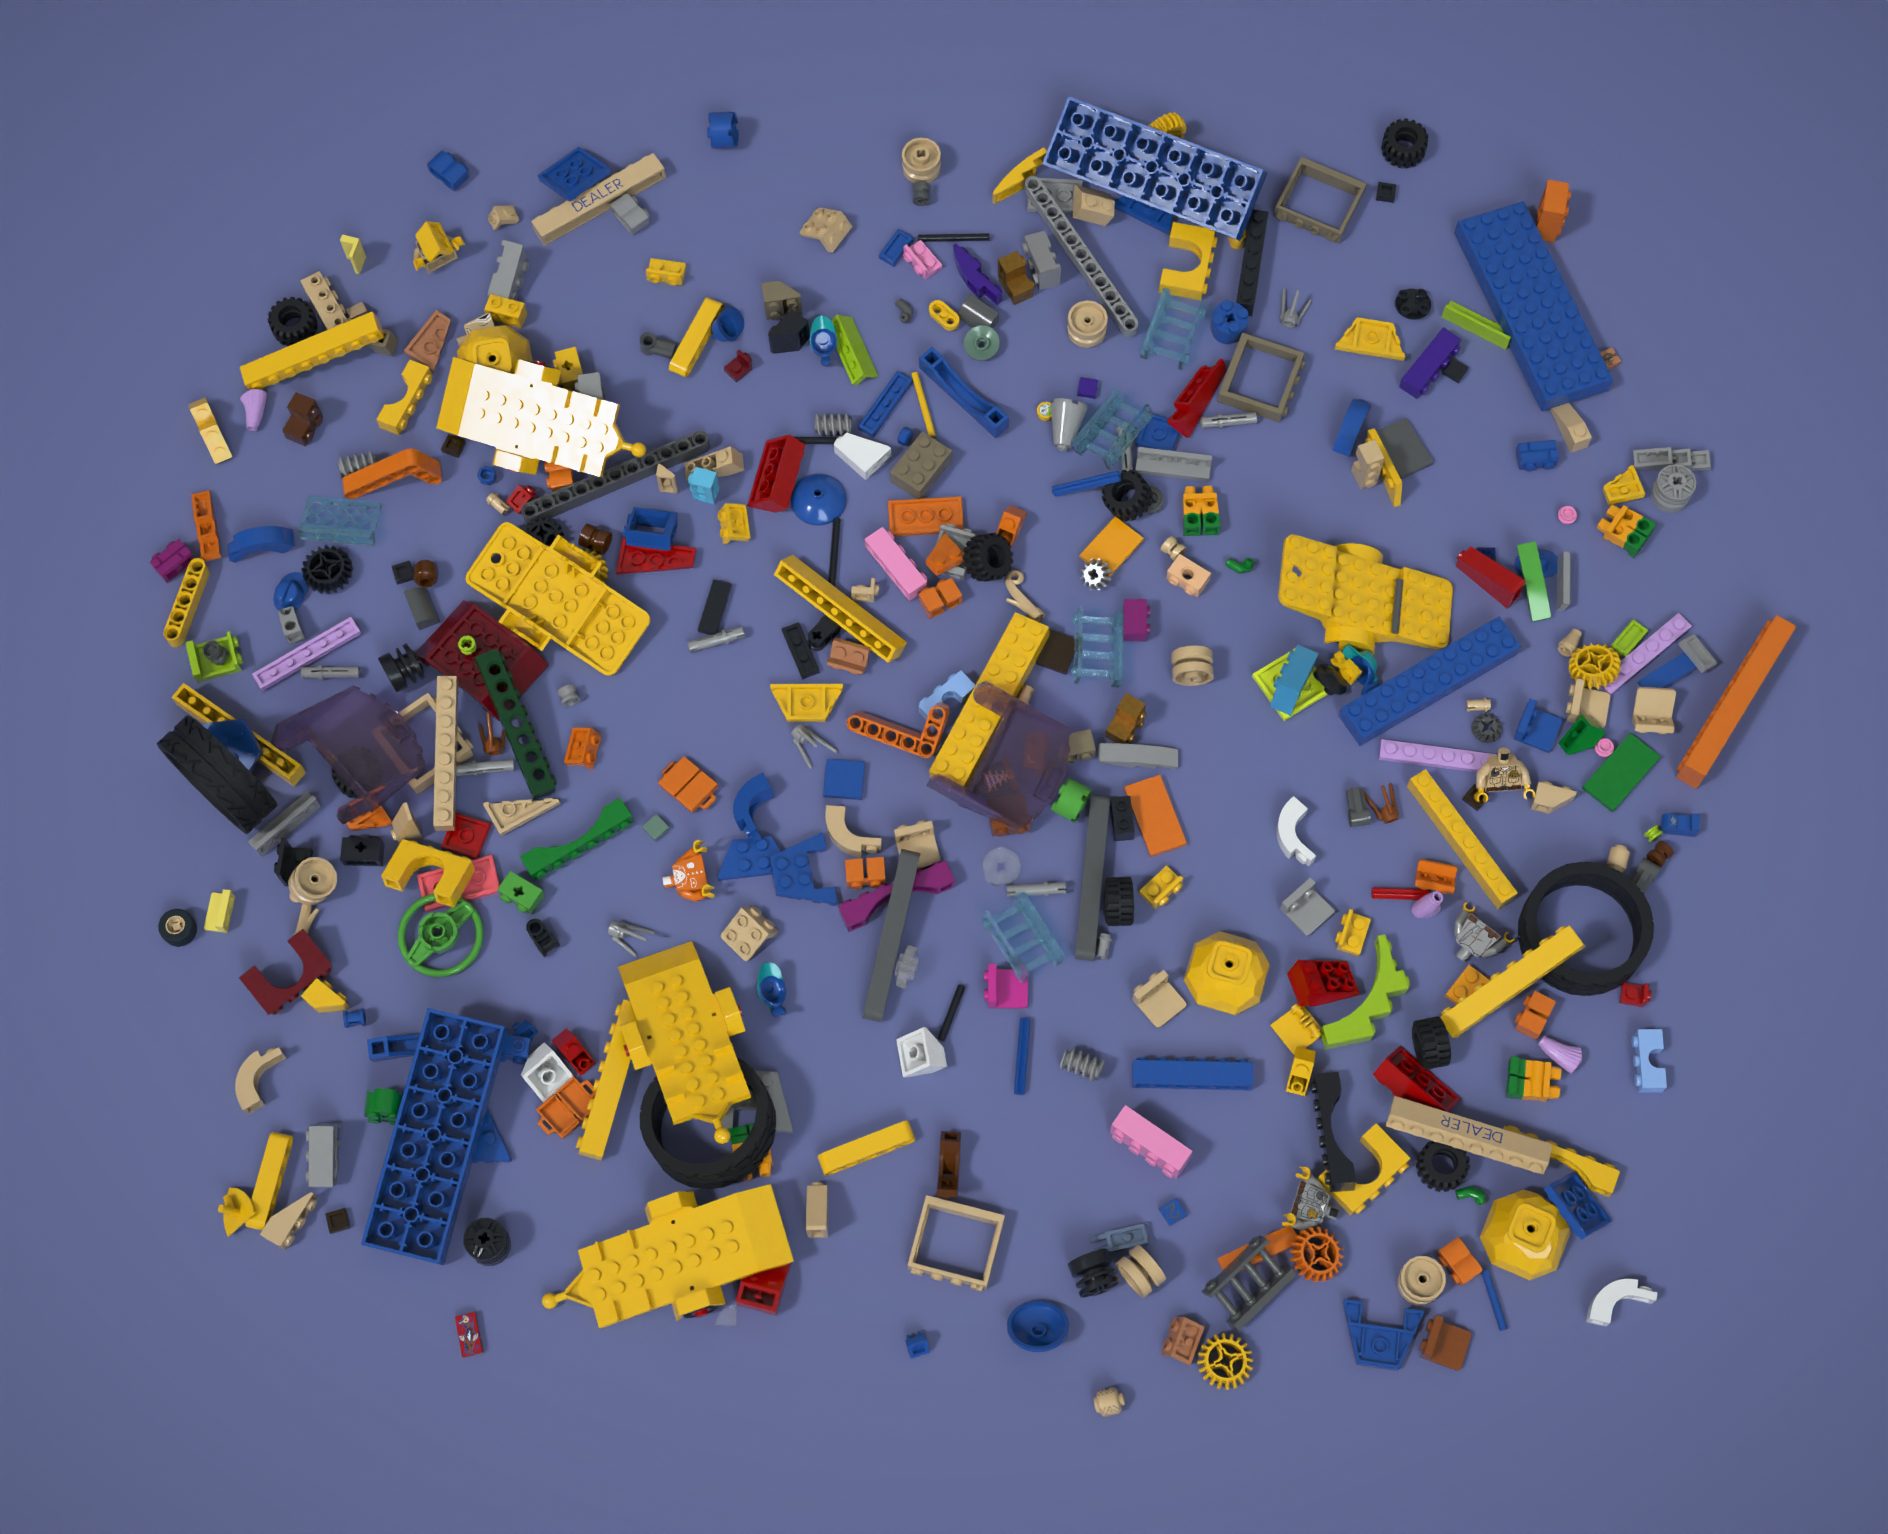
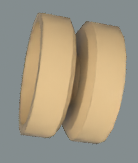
M921 137L906 143L902 150V170L904 176L913 183L918 181L931 183L934 181L941 170L939 146L934 141Z
M1086 300L1078 302L1070 309L1067 333L1074 344L1079 347L1090 348L1097 346L1104 340L1108 316L1103 306L1095 301Z
M1196 645L1184 646L1175 649L1171 653V661L1174 666L1172 668V680L1176 684L1197 686L1211 682L1214 679L1213 666L1211 665L1213 663L1211 649Z
M309 857L303 860L290 874L288 880L289 891L298 902L306 905H316L328 897L335 889L337 873L333 865L327 860L319 857Z
M1136 1245L1129 1251L1130 1259L1123 1256L1115 1265L1129 1286L1140 1297L1145 1298L1152 1292L1151 1284L1158 1287L1166 1280V1277L1155 1260L1141 1246Z
M1416 1256L1410 1259L1402 1267L1397 1277V1288L1401 1296L1407 1302L1414 1305H1427L1433 1302L1441 1294L1446 1284V1276L1442 1266L1435 1259L1428 1256Z

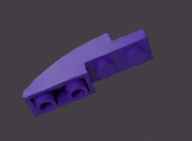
M955 243L953 245L955 264L967 287L978 298L985 295L998 305L1002 301V290L996 284L993 285L985 274H981V263L977 258H972L964 247H960Z

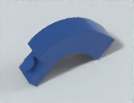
M1354 398L1352 400L1332 451L1350 457L1371 404H1368L1363 399Z
M261 526L238 532L233 535L234 541L228 544L229 560L236 563L250 553L264 550L285 553L295 546L293 530L279 526Z
M764 773L753 777L742 786L736 795L733 805L734 818L740 831L745 830L747 836H752L755 842L762 838L753 821L754 812L761 803L775 796Z

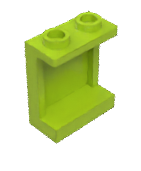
M227 631V636L214 639L229 652L228 660L220 666L213 664L210 659L203 655L202 650L207 642L195 644L193 640L185 642L192 674L197 683L242 671L241 664L243 659L241 653L237 651L239 641L237 636L232 635L231 631Z

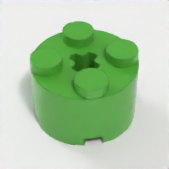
M1068 778L1065 784H1062L1058 792L1060 795L1054 801L1051 810L1059 816L1076 823L1080 817L1078 813L1084 810L1092 789L1072 778Z

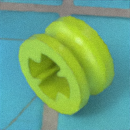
M463 636L458 642L460 651L463 654L470 655L476 651L477 646L471 636ZM467 642L468 644L471 645V647H470V648L465 647V646H464V643Z
M1655 825L1644 834V837L1649 838V843L1655 841L1664 833L1658 829V825Z

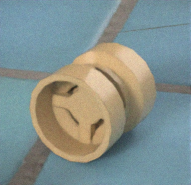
M1170 536L1160 548L1165 554L1168 553L1173 561H1175L1179 554L1183 555L1187 549L1183 544H1179L1173 536Z

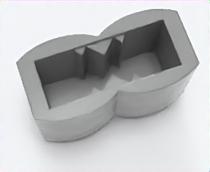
M626 193L610 204V210L627 231L634 235L649 224L650 215L645 208L638 206L639 203L634 196Z

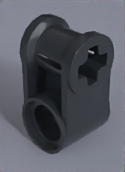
M824 615L809 632V647L814 651H821L838 635L842 627Z
M531 919L528 921L526 930L543 957H546V953L553 948L560 947L556 938L548 931L541 920ZM534 926H540V927H541V929H540L539 932H537V933H532V932H531V930H532V928H533Z

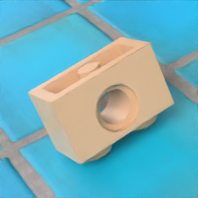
M1179 554L1167 570L1166 579L1172 585H1178L1183 588L1188 595H1194L1198 598L1210 581L1211 573ZM1189 575V576H1191L1192 578H1191V579H1185L1183 576Z

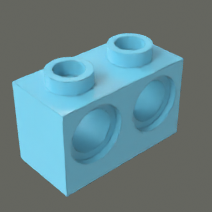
M695 467L694 472L690 473L688 478L693 499L714 504L720 489L717 472Z

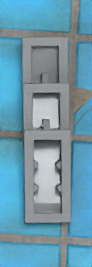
M1671 447L1633 450L1635 469L1661 471L1668 465L1677 464L1685 466L1691 471L1711 470L1709 450L1690 452V449L1671 450Z
M1100 743L1098 763L1128 768L1140 766L1152 769L1156 767L1176 769L1178 767V749L1140 744Z

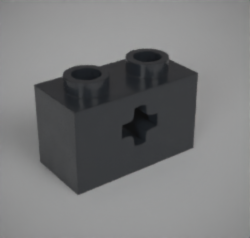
M1130 796L1112 797L1110 809L1114 842L1134 840L1135 830Z
M350 835L349 837H342L340 860L345 866H383L385 844L378 836L360 838L357 835Z

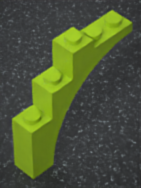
M1385 934L1377 936L1374 941L1377 967L1374 983L1368 997L1350 1015L1337 1022L1322 1026L1320 1032L1325 1050L1370 1041L1375 1034V1026L1370 1021L1386 1018L1390 1015L1391 1010H1393L1392 1001L1387 997L1405 994L1409 989V977L1405 975L1404 970L1396 971L1397 963L1391 956V942L1387 940Z

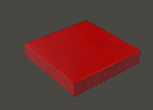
M456 813L455 831H447L441 849L471 859H477L481 854L492 825L491 823Z

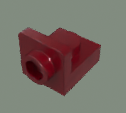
M739 349L737 357L724 367V371L735 382H738L752 370V359L746 352L743 353Z

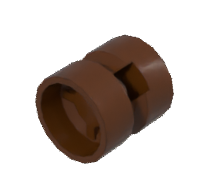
M587 523L580 533L578 544L584 548H593V551L595 550L597 553L604 555L610 547L612 533L604 529L598 531L596 526Z

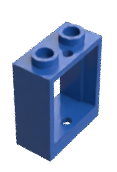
M633 507L632 513L628 514L627 526H624L623 529L626 545L670 551L678 527L677 513ZM637 525L665 528L663 534L638 531L636 528Z

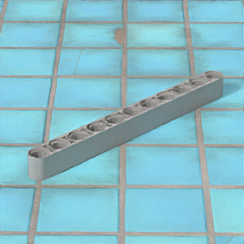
M1036 176L1028 177L1025 181L1026 196L1121 333L1127 338L1134 337L1138 332L1137 318L1041 180ZM1030 186H1036L1037 188L1031 189V188H1029V187H1030ZM1043 199L1046 200V202L1041 203L1039 202V200ZM1054 213L1056 216L1051 217L1049 214ZM1064 227L1065 230H1059L1058 228ZM1074 241L1075 244H1068L1067 242ZM1078 255H1084L1085 257H1084V258H1078L1077 256H1078ZM1088 269H1094L1095 271H1094V272H1088L1087 270H1088ZM1103 283L1104 286H1097L1096 284ZM1113 297L1114 300H1107L1106 298ZM1123 311L1124 314L1119 315L1116 312ZM1132 325L1134 328L1128 329L1126 326Z

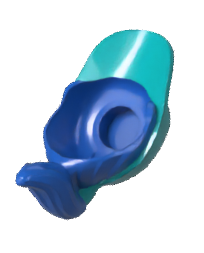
M821 315L817 316L811 324L810 346L813 352L821 357V365L824 367L831 365L829 357L837 347V335L831 319Z
M1346 645L1343 649L1345 659L1348 660L1350 658L1362 671L1357 681L1364 685L1361 691V695H1364L1379 686V680L1376 676L1377 661L1369 650L1359 652L1351 645Z
M765 962L759 968L758 980L756 982L758 998L769 1006L771 1015L775 1017L785 1015L786 1008L781 1005L786 998V989L781 970L776 964Z

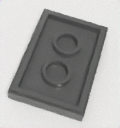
M1407 418L1376 431L1401 479L1433 465L1432 458Z

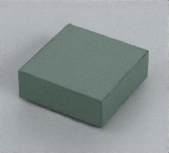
M657 814L642 826L643 830L655 842L670 830L669 826Z

